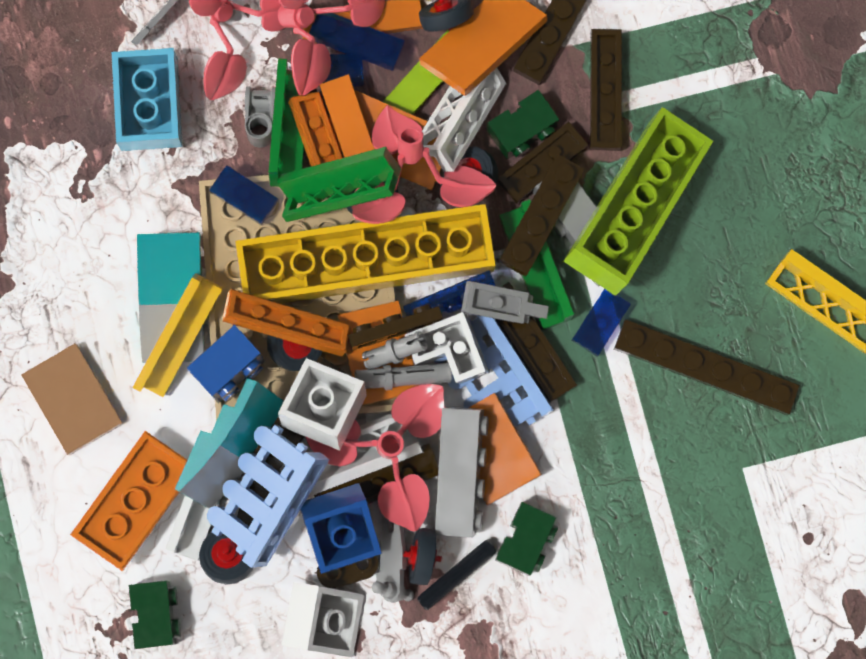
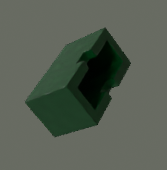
M539 89L518 102L519 108L513 114L506 110L487 123L486 131L506 160L513 155L516 158L521 157L531 149V143L538 139L543 142L556 132L555 128L558 125L559 118Z
M521 502L510 527L515 529L512 538L507 536L504 538L494 561L527 576H531L533 571L538 573L546 555L541 554V551L546 542L552 543L557 533L558 526L554 525L557 517Z
M168 580L128 585L131 611L134 610L138 613V623H132L134 649L176 645V638L181 637L179 618L174 619L173 606L178 605L176 586L171 587V583Z

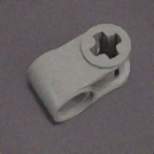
M246 86L245 131L248 141L254 147L262 148L271 143L275 88H272L271 91L252 90V87ZM258 125L268 128L262 135L252 133V129Z

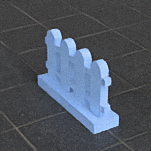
M477 315L478 318L473 321L470 320L488 370L493 369L498 379L478 391L473 383L477 378L459 384L455 382L452 374L451 383H448L449 387L461 389L466 386L472 395L465 400L464 408H469L495 392L500 400L510 395L515 405L506 410L515 427L524 421L530 426L536 422L533 416L538 412L541 416L545 417L554 411V408L496 319ZM488 334L495 343L489 348L483 340V337ZM446 356L434 360V362L440 364L448 361ZM504 360L512 369L506 374L499 365ZM521 386H523L528 394V397L523 400L516 391Z
M274 425L273 428L260 426L255 430L254 440L261 446L257 455L254 453H244L239 457L238 466L246 474L242 481L228 480L224 483L223 494L230 500L226 508L214 506L207 513L209 523L214 526L212 533L216 536L224 534L238 545L235 551L245 555L242 561L251 568L268 565L330 460L321 452H306L308 447L303 443H298L297 446L281 435L284 429L279 425ZM270 453L285 464L281 473L265 462ZM254 480L270 491L265 500L250 489ZM238 507L254 518L250 526L234 515Z

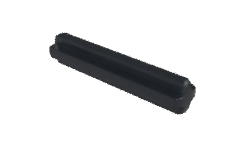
M488 540L483 541L421 593L417 598L421 606L425 610H429L496 554V549Z

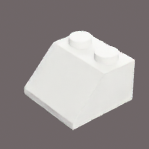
M293 582L282 646L353 658L364 595Z

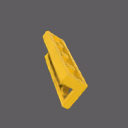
M791 249L785 254L765 284L866 354V344L856 338L854 325H866V300ZM784 268L795 276L797 287L785 288L776 282ZM801 280L808 285L802 286ZM815 289L818 291L822 305L811 306L806 303L803 290ZM798 291V296H796L792 292ZM826 298H828L829 300H831V301L834 302V303H828V304H827V299H826ZM839 306L844 309L847 322L840 324L833 322L830 319L828 308ZM818 309H823L824 315ZM852 316L857 318L858 321H853ZM842 327H849V332Z
M197 273L193 275L132 388L139 392L145 388L162 398L164 397L223 287Z

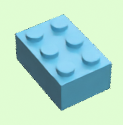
M174 48L112 52L116 143L120 150L133 151L183 147L178 58Z

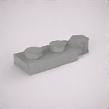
M466 281L461 312L523 324L529 322L530 316L547 319L549 306L532 303L533 295H529L528 292Z

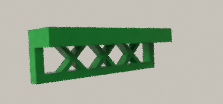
M278 58L268 171L271 187H279L277 181L281 174L303 169L304 145L289 105L290 98L301 95L296 90L292 70H288L287 59Z
M382 147L281 174L277 184L288 198L282 217L286 222L393 196L401 168L387 147ZM386 181V182H385V186H381V187L375 188V187L378 186L381 182ZM359 188L353 194H350L354 189ZM332 195L329 199L323 201L326 197ZM305 202L301 207L297 208L298 203Z
M530 199L521 202L520 208L499 215L508 242L531 203ZM545 241L526 277L521 275L529 295H533L532 303L549 306L547 319L538 318L542 331L568 322L574 316L549 247Z

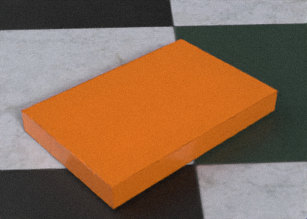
M399 301L339 314L338 319L340 322L350 324V335L353 334V328L371 323V327L384 324V318L395 314H401L402 317ZM405 334L395 337V339L399 340L401 338H404ZM348 339L346 353L352 377L355 378V370H367L363 361H367L369 358L362 359L363 352L383 346L387 340L352 351ZM412 355L405 357L403 362L398 364L391 362L386 365H390L393 368L414 366ZM418 385L392 387V390H385L384 388L366 389L367 396L362 406L395 399L402 392Z
M496 392L469 407L484 409V416L489 418L488 434L482 435V448L487 449L486 466L480 469V479L485 480L483 500L486 505H489L539 477L542 473Z

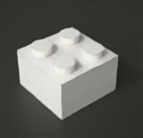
M306 358L278 412L282 427L340 451L367 396L365 383L362 380Z

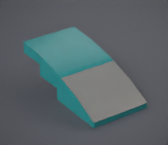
M200 232L137 234L138 303L142 363H146L193 275L197 273L202 276ZM204 324L183 362H194L205 352Z
M247 378L235 406L223 405L212 432L208 433L200 430L175 490L210 509L224 495V483L228 480H238L243 474V471L238 466L239 457L244 453H253L259 444L254 440L255 430L260 426L271 427L278 418V412L284 401L259 382Z

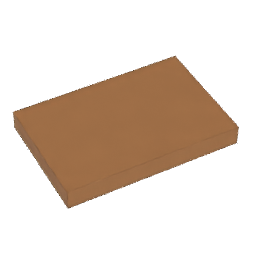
M76 343L21 374L68 456L123 424Z

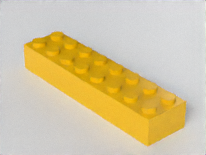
M486 204L400 216L380 224L360 222L235 241L242 291L280 304L494 272L496 266Z

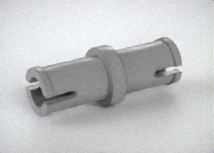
M417 331L399 340L392 338L387 340L383 346L363 352L362 359L369 358V360L363 361L367 370L376 369L391 362L398 364L403 362L407 356L427 350V343L421 344V342L426 341V338L421 331Z

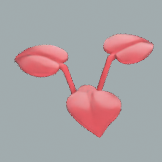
M189 0L191 9L197 15L209 16L211 18L210 24L215 27L227 49V53L223 51L215 52L206 64L204 92L209 100H216L236 90L243 82L247 70L245 59L239 54L233 55L234 49L219 23L229 20L233 14V9L257 17L262 16L261 25L267 31H280L285 27L278 20V11L282 6L278 0H260L262 10H254L228 0Z
M278 0L282 5L278 11L280 24L285 28H294V34H300L306 38L299 39L295 43L291 54L293 80L299 95H306L320 86L319 84H322L328 78L331 70V57L327 47L324 44H315L314 36L303 30V28H307L313 22L314 14L351 10L353 24L359 27H368L373 25L382 15L385 0H347L349 5L316 9H311L307 4H304L309 0Z
M386 106L380 113L372 131V144L374 148L387 147L391 155L398 152L397 163L401 171L403 163L416 164L424 157L436 181L439 184H443L440 188V195L448 204L456 207H469L479 203L495 190L496 183L491 178L466 166H457L454 172H444V178L441 177L429 154V148L423 147L421 126L389 106ZM399 175V178H398V181H397V185H396L395 190H396L397 187H398L400 175ZM381 182L375 188L385 186V184ZM394 191L393 196L352 206V215L355 219L365 223L380 224L389 222L397 218L404 210L405 197Z
M424 384L402 392L395 399L391 409L392 418L397 423L402 424V427L397 432L387 431L383 433L378 440L358 441L361 429L358 422L354 420L340 451L308 437H305L313 452H321L330 459L328 464L333 466H346L353 463L357 457V447H377L378 453L383 458L391 459L395 481L384 484L380 489L378 495L379 510L390 522L415 532L421 527L427 516L430 502L429 490L424 480L418 475L410 474L401 480L397 456L403 450L404 440L402 435L407 429L414 437L426 438L436 434L441 428L444 389L441 385Z

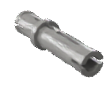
M449 363L393 368L390 365H383L381 369L355 370V378L364 381L365 389L384 388L385 390H392V387L451 383L452 373Z

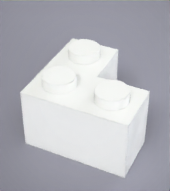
M464 312L405 334L406 337L421 331L426 338V341L421 342V344L427 343V350L412 355L416 365H424L446 356L455 382L459 384L489 373L468 314Z

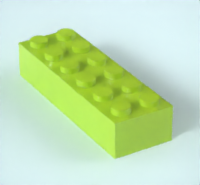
M661 107L649 121L568 252L564 262L616 296L631 280L713 143V140Z

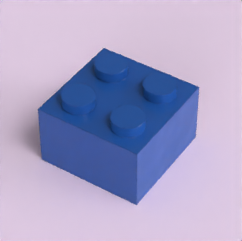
M234 325L192 362L187 369L213 399L219 403L222 400L228 402L240 390L237 386L246 378L254 379L263 370L261 364L265 361L255 346Z
M359 483L308 499L304 502L300 510L321 574L382 554L367 501Z

